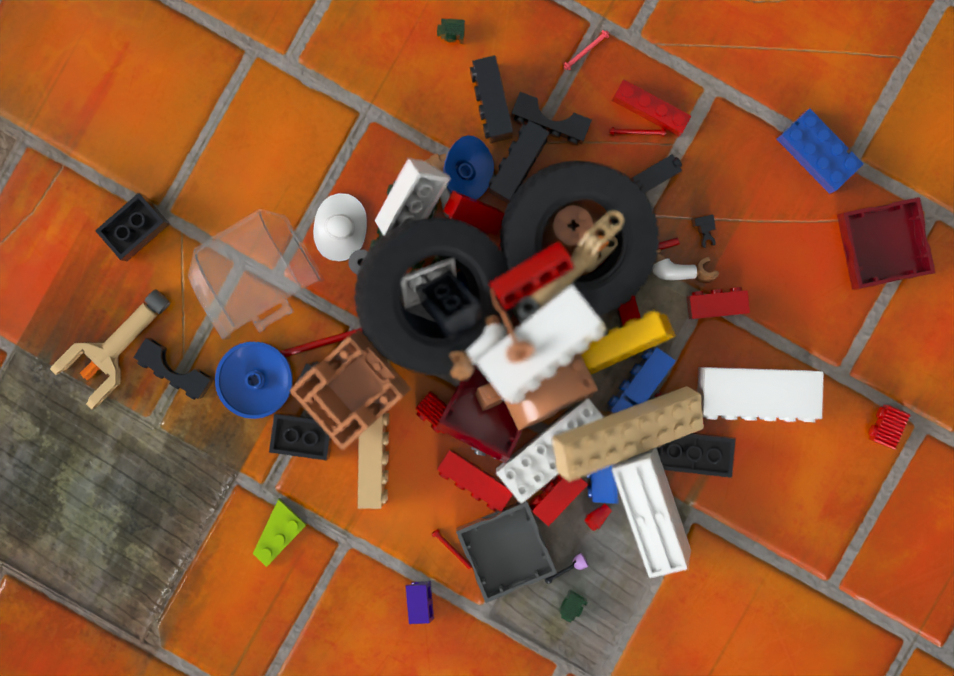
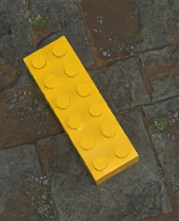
M650 311L643 315L644 318L638 321L636 319L625 323V327L621 329L619 327L613 328L608 331V335L597 341H591L588 344L589 347L580 354L590 375L676 337L668 316L660 312Z

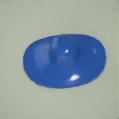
M470 135L461 137L452 145L445 159L443 173L450 177L446 188L450 194L454 190L471 198L478 199L489 186L488 183L494 172V162L488 147L483 141Z

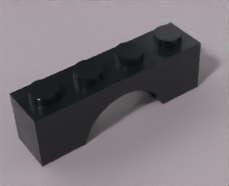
M523 92L519 93L511 113L514 121L524 124L530 120L549 131L551 136L556 138L562 136L568 139L567 142L574 145L583 143L592 119L573 113L563 121L549 120L541 113L538 106V98Z
M145 338L133 357L138 360L137 364L146 369L149 367L154 371L153 374L161 379L166 378L170 381L169 384L172 387L183 389L186 391L185 394L191 399L203 398L215 379L200 369H194L187 374L175 372L168 365L166 359L167 348L152 338Z

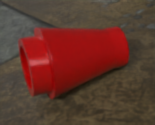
M604 503L596 510L587 514L584 522L592 531L599 530L612 510Z

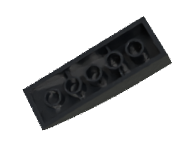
M691 433L656 447L664 470L732 478L736 437Z

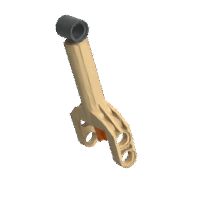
M617 211L609 212L585 234L574 254L570 257L575 269L533 293L529 298L521 300L518 314L522 321L526 322L537 313V309L541 310L555 299L585 270L588 272L595 270L615 252L618 241L614 235L621 229L624 220L621 213ZM614 217L617 218L620 223L614 226L611 225L608 220ZM602 230L606 235L596 237L594 233ZM608 240L614 242L613 247H606V245L609 243ZM528 307L533 311L525 312L523 309Z
M157 289L145 298L144 301L146 303H142L104 343H74L50 368L55 375H58L62 371L67 370L84 353L92 361L80 372L83 378L89 381L99 369L105 374H109L110 376L89 397L86 403L92 410L121 383V371L118 365L119 354L157 317V314H161L171 304Z

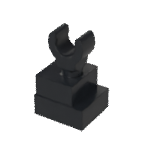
M714 215L691 219L693 227L697 226L698 232L702 233V248H706L705 242L708 239L711 241L712 246H715L716 241L709 232L716 230Z

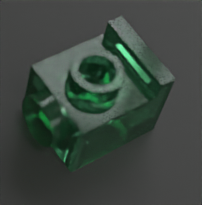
M442 19L441 25L438 24L437 36H441V39H445L446 42L460 40V44H464L465 20Z
M569 589L559 608L561 618L570 623L574 621L575 617H579L583 611L582 604L587 605V599Z

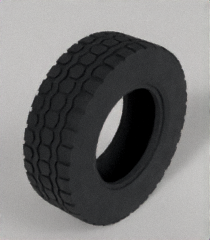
M565 161L539 170L536 174L529 177L526 182H523L517 189L518 191L514 193L504 212L505 215L501 223L502 228L500 229L501 252L506 258L505 262H507L510 271L542 252L544 227L550 216L558 208L571 201L588 199L599 203L607 213L611 211L621 213L624 219L623 225L614 235L618 241L615 252L598 269L587 275L579 276L567 288L572 285L595 315H603L609 313V310L613 311L621 307V304L627 303L632 295L635 296L640 291L641 285L644 286L648 279V274L650 275L653 270V262H656L658 254L656 249L659 247V239H657L659 229L656 225L657 219L650 201L647 200L648 198L643 190L628 176L602 164L589 161ZM611 218L614 226L620 223L617 218Z
M427 218L401 224L385 233L384 236L375 242V245L371 247L367 256H365L361 269L359 268L358 279L355 285V305L357 307V317L360 320L359 323L362 330L365 332L364 334L381 355L399 366L418 373L448 375L456 365L451 360L450 353L461 351L467 354L466 350L484 334L487 326L485 320L488 317L498 316L500 323L505 326L507 332L508 329L503 317L494 305L489 283L510 270L507 262H505L506 258L500 250L498 251V246L492 240H489L490 238L482 231L479 232V229L458 220ZM438 255L446 259L451 257L455 259V265L463 273L468 291L479 302L484 317L483 320L451 339L445 333L437 336H423L406 322L401 312L399 291L402 280L407 271L416 262L428 256ZM514 305L507 310L502 306L511 322L513 315L511 312L514 311Z

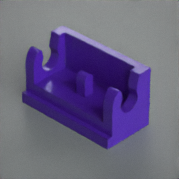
M431 581L411 582V584L406 585L409 624L430 623L434 619Z

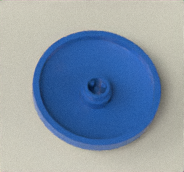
M245 342L233 347L222 357L216 369L215 386L221 402L227 409L244 418L258 419L275 413L286 403L291 394L289 390L293 387V373L287 358L274 346L263 342Z

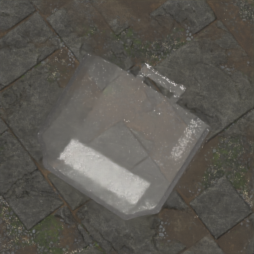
M262 209L256 210L195 247L188 271V278L192 289L222 340L231 338L230 334L251 320L259 332L264 331L266 326L284 315H290L294 312L287 298L318 281H325L287 216ZM279 303L282 304L283 307L263 320L259 319L258 316Z

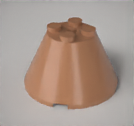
M588 199L575 200L562 205L550 216L544 227L542 251L559 242L571 257L585 234L605 216L602 207L596 201ZM568 225H574L575 230L572 231L571 228H568ZM602 230L594 233L596 237L606 235Z

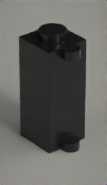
M671 154L632 177L631 180L646 193L682 171V164L678 157H674Z

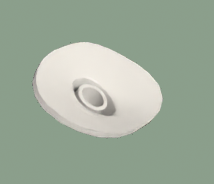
M342 193L331 195L322 202L317 210L313 229L314 241L322 256L333 261H345L349 259L353 252L361 249L367 228L366 212L361 202L349 194Z

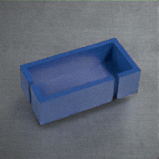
M810 108L777 138L780 144L829 194L838 190L864 164L853 152H846L849 148Z
M657 347L645 350L641 355L642 361L639 364L636 363L630 370L631 376L628 380L624 379L619 385L620 391L618 394H613L608 400L607 404L609 406L607 409L612 413H617L646 402L676 361Z

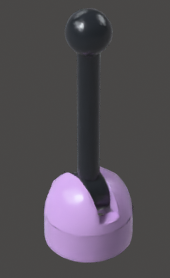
M582 553L576 555L573 558L572 565L551 577L545 578V582L550 584L553 579L573 568L578 570L587 568L589 565Z

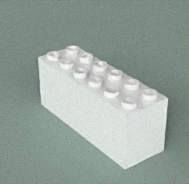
M571 285L514 331L518 341L527 340L533 344L535 351L529 359L520 363L508 361L506 351L513 344L511 336L508 335L479 358L476 363L503 399L511 404L514 402L517 404L525 398L524 394L528 391L536 390L541 385L540 382L543 379H549L557 373V368L561 365L566 366L573 360L572 356L576 353L581 354L589 347L588 344L591 341H597L605 334L604 331L607 329Z
M698 367L697 392L701 394L702 416L706 419H718V416L728 420H737V416H741V419L757 420V417H760V419L765 421H776V417H779V420L796 422V418L803 422H815V419H822V371Z
M588 398L575 403L512 454L506 463H501L496 467V474L522 504L559 474L557 472L552 437L604 417Z
M657 448L615 463L612 471L649 578L686 570L689 564L691 548Z

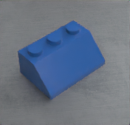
M613 465L586 475V478H590V486H587L588 498L591 497L593 502L618 503L617 483L612 471Z

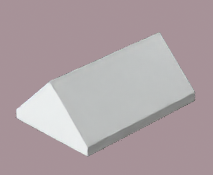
M451 257L405 275L399 291L403 307L407 309L420 304L416 289L450 270L457 278L455 259Z

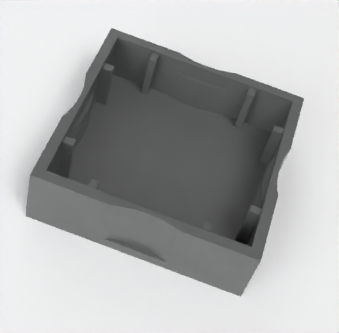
M527 500L522 504L517 502L504 508L502 512L498 510L456 528L457 536L466 557L473 567L475 579L485 603L507 595L521 586L533 584L557 574L555 565Z

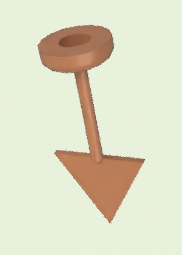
M490 288L494 305L502 315L513 341V344L507 348V359L511 363L526 361L534 354V346L527 340L518 341L506 312L503 310L494 291Z

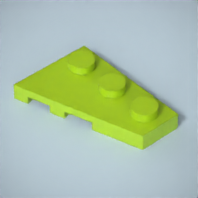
M280 498L253 552V555L266 567L307 525Z

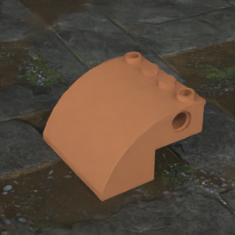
M358 330L341 343L325 360L314 366L289 391L336 444L344 450L412 388L364 334Z
M579 353L572 356L573 360L566 366L561 365L557 368V373L549 379H543L540 382L541 385L536 390H530L524 394L525 398L521 402L511 404L505 401L518 431L553 417L558 410L587 399L598 390Z

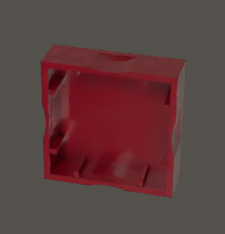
M920 197L837 215L852 290L936 273L931 248L926 238L925 219Z
M475 364L472 374L468 378L460 380L436 429L506 463L518 442L522 430L518 431L504 399L500 405L482 411L475 393L479 387L491 382L481 368Z

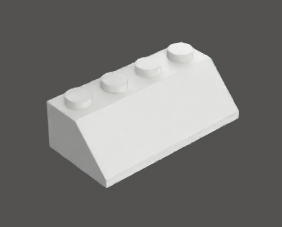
M408 159L375 219L383 235L401 224L427 219L449 182L450 177L425 161Z

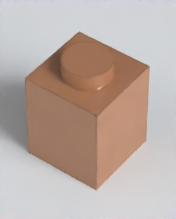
M492 383L479 387L475 393L482 411L500 405L503 401V397Z

